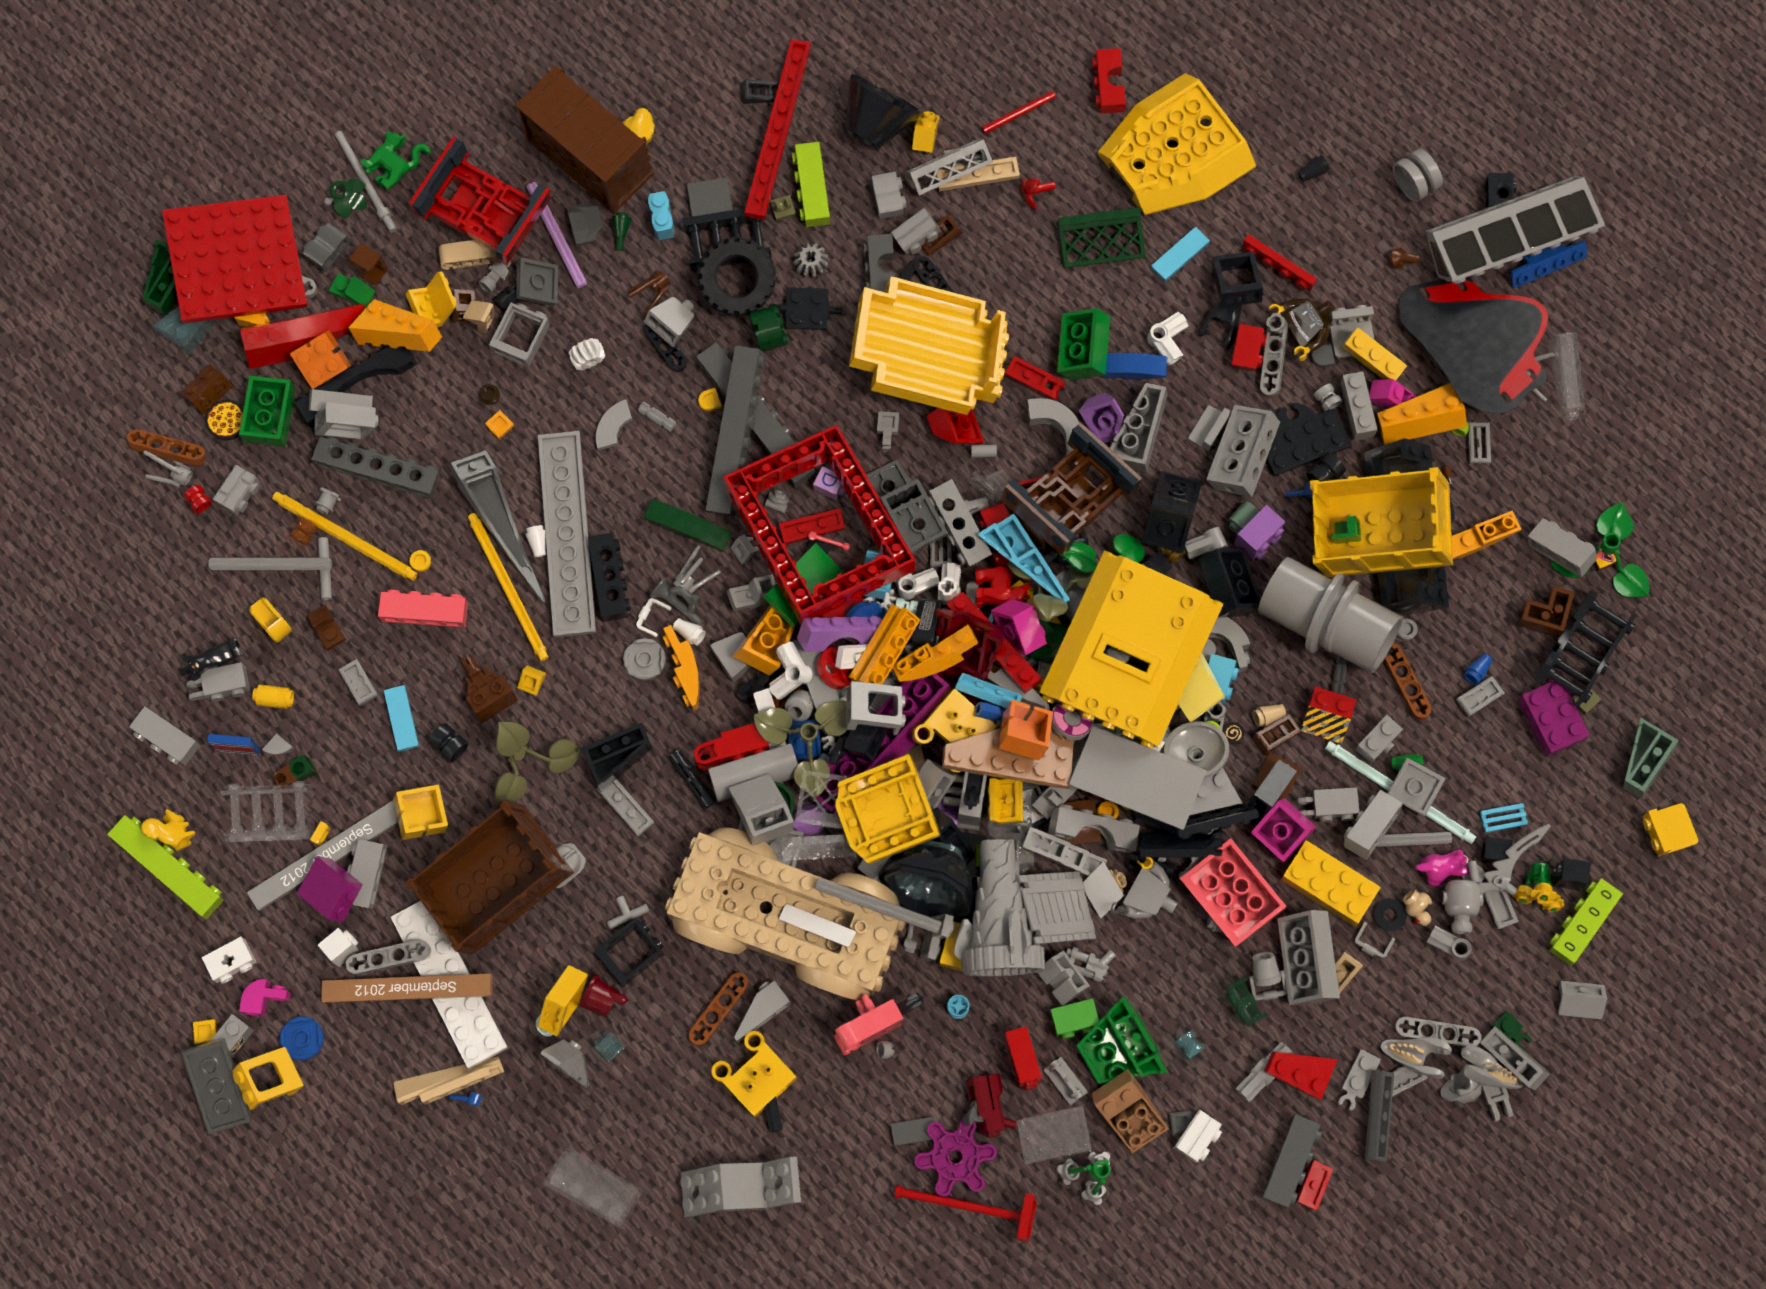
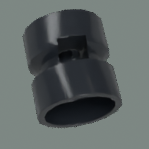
M1327 452L1318 461L1319 465L1314 464L1306 472V476L1309 481L1338 480L1346 472V468L1334 454Z
M444 723L432 733L428 739V744L436 751H441V756L449 763H453L466 751L469 743L462 736H455L456 731L447 723Z

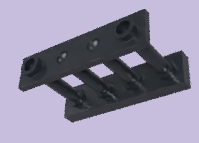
M746 208L682 218L685 233H689L692 236L695 259L689 260L691 271H698V266L703 256L699 234L701 230L709 229L712 231L713 243L715 244L721 240V227L729 226L732 228L733 237H741L740 226L750 223L753 228L755 242L764 248L760 223L764 220L745 217L744 212ZM764 248L772 258L771 248ZM732 257L725 260L720 266L749 261L741 257Z

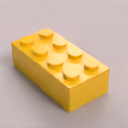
M1307 840L1281 879L1282 882L1353 927H1356L1381 888Z

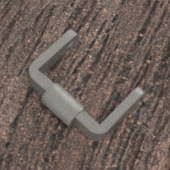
M1364 921L1354 939V943L1361 947L1363 952L1372 957L1375 955L1380 959L1385 958L1395 938L1392 937L1382 954L1371 945L1359 941L1367 925V922Z

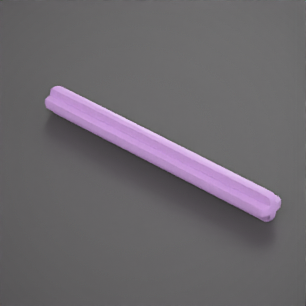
M536 182L527 185L530 196L538 186ZM546 205L540 216L576 287H584L587 284L586 279L548 205Z

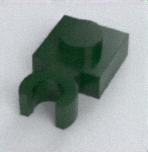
M1508 1011L1491 1026L1492 1028L1497 1027L1507 1037L1513 1039L1514 1043L1522 1049L1524 1047L1520 1045V1039H1525L1528 1043L1532 1041L1529 1035L1520 1032L1523 1026Z

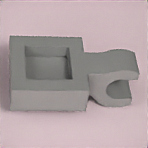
M878 412L877 434H883V450H891L892 435H898L899 413Z

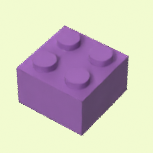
M1266 505L1237 534L1233 546L1244 548L1246 557L1251 562L1256 558L1260 560L1267 553L1270 544L1274 546L1281 539L1285 521Z

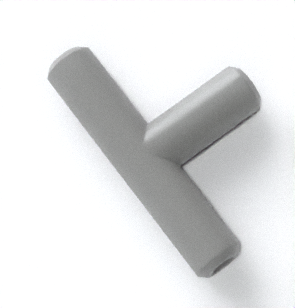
M619 896L616 898V902L622 915L608 921L607 924L610 929H613L649 912L648 906L644 904L630 911L624 896Z

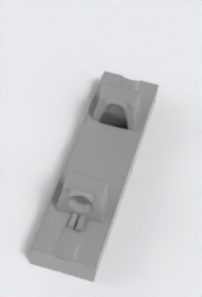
M1081 753L1072 762L1071 777L1074 773ZM1048 786L1032 802V805L1048 820L1051 817L1052 809L1060 807L1078 788L1071 786L1069 789Z

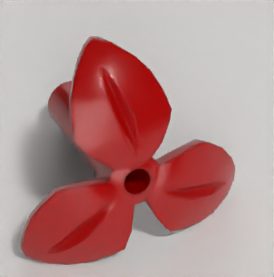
M1022 178L1021 192L1025 193L1024 199L1028 206L1033 210H1037L1032 196L1036 193L1055 190V182L1039 184V179H1028L1026 181L1025 178Z

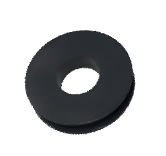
M1385 899L1376 906L1374 918L1382 929L1395 931L1405 924L1407 912L1401 902L1395 899ZM1391 909L1395 911L1396 919L1394 921L1385 919L1384 912Z

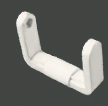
M651 598L646 606L642 607L636 626L639 630L657 638V633L641 625L646 620L653 603L669 611L672 608Z

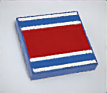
M208 735L207 742L216 751L259 755L260 747L250 737Z

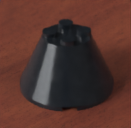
M851 73L849 79L847 129L845 132L862 139L863 143L880 149L923 115L922 111L919 112L917 107L882 87L878 89L879 87L872 84L871 81Z

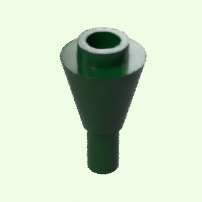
M618 212L616 216H612L616 237V251H623L624 238H626L632 220L631 217H628L627 213Z

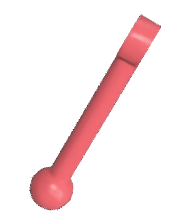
M814 531L808 534L810 540L817 539L842 547L845 551L850 549L849 543H840L818 536Z

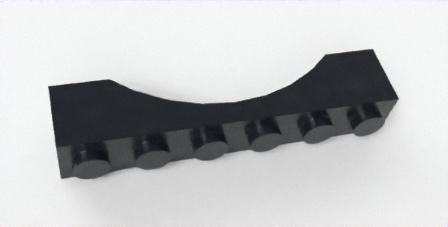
M388 345L385 349L372 353L370 358L365 361L355 363L350 370L337 374L328 383H322L317 386L316 390L345 393L354 384L366 378L385 374L401 375L418 364L411 351L406 349V347L390 348ZM306 393L300 396L295 404L310 428H313L317 411H308L310 393Z

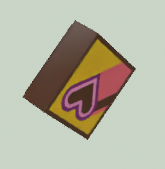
M1602 551L1596 554L1597 560L1594 562V565L1598 572L1617 564L1615 554L1607 555Z

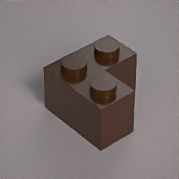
M1553 586L1548 593L1546 604L1527 599L1522 607L1517 626L1559 638L1565 629L1574 592Z

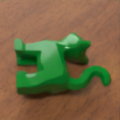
M388 131L385 134L384 144L376 148L372 157L369 160L362 159L360 161L361 168L367 174H370L381 167L386 173L383 176H377L375 181L381 188L385 187L389 191L410 170L417 167L420 163V151L428 155L431 153L428 145L423 143L415 145L411 151V161L407 162L395 153V151L406 145L404 141L406 135L401 136L398 133Z

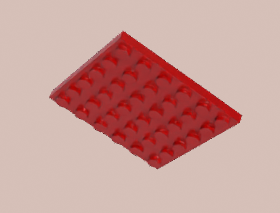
M286 195L162 210L182 324L307 307Z

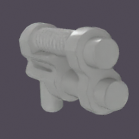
M1076 947L1067 949L1066 954L1070 957L1073 964L1075 959L1087 963L1086 968L1075 965L1079 972L1098 983L1102 982L1103 976L1107 975L1109 968L1107 964L1116 956L1114 952L1109 950L1101 959H1098L1094 953L1089 955L1078 951L1079 948Z

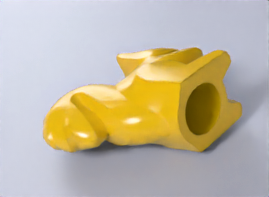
M168 809L165 811L166 815L163 816L166 824L158 819L149 818L141 825V831L146 837L158 839L176 851L191 844V837L195 835L194 831L186 832V827L189 826V823L184 822L183 816Z

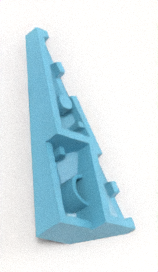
M1015 514L998 524L994 523L978 533L980 538L1054 597L1060 598L1065 603L1070 602L1069 597Z

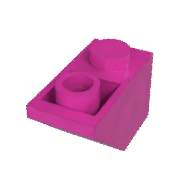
M1394 379L1373 380L1369 397L1370 401L1378 407L1389 409L1413 399L1417 395Z

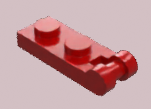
M1016 356L1013 357L1004 375L1054 401L1059 397L1058 392L1065 386L1063 380ZM1047 383L1053 385L1051 390L1046 388Z

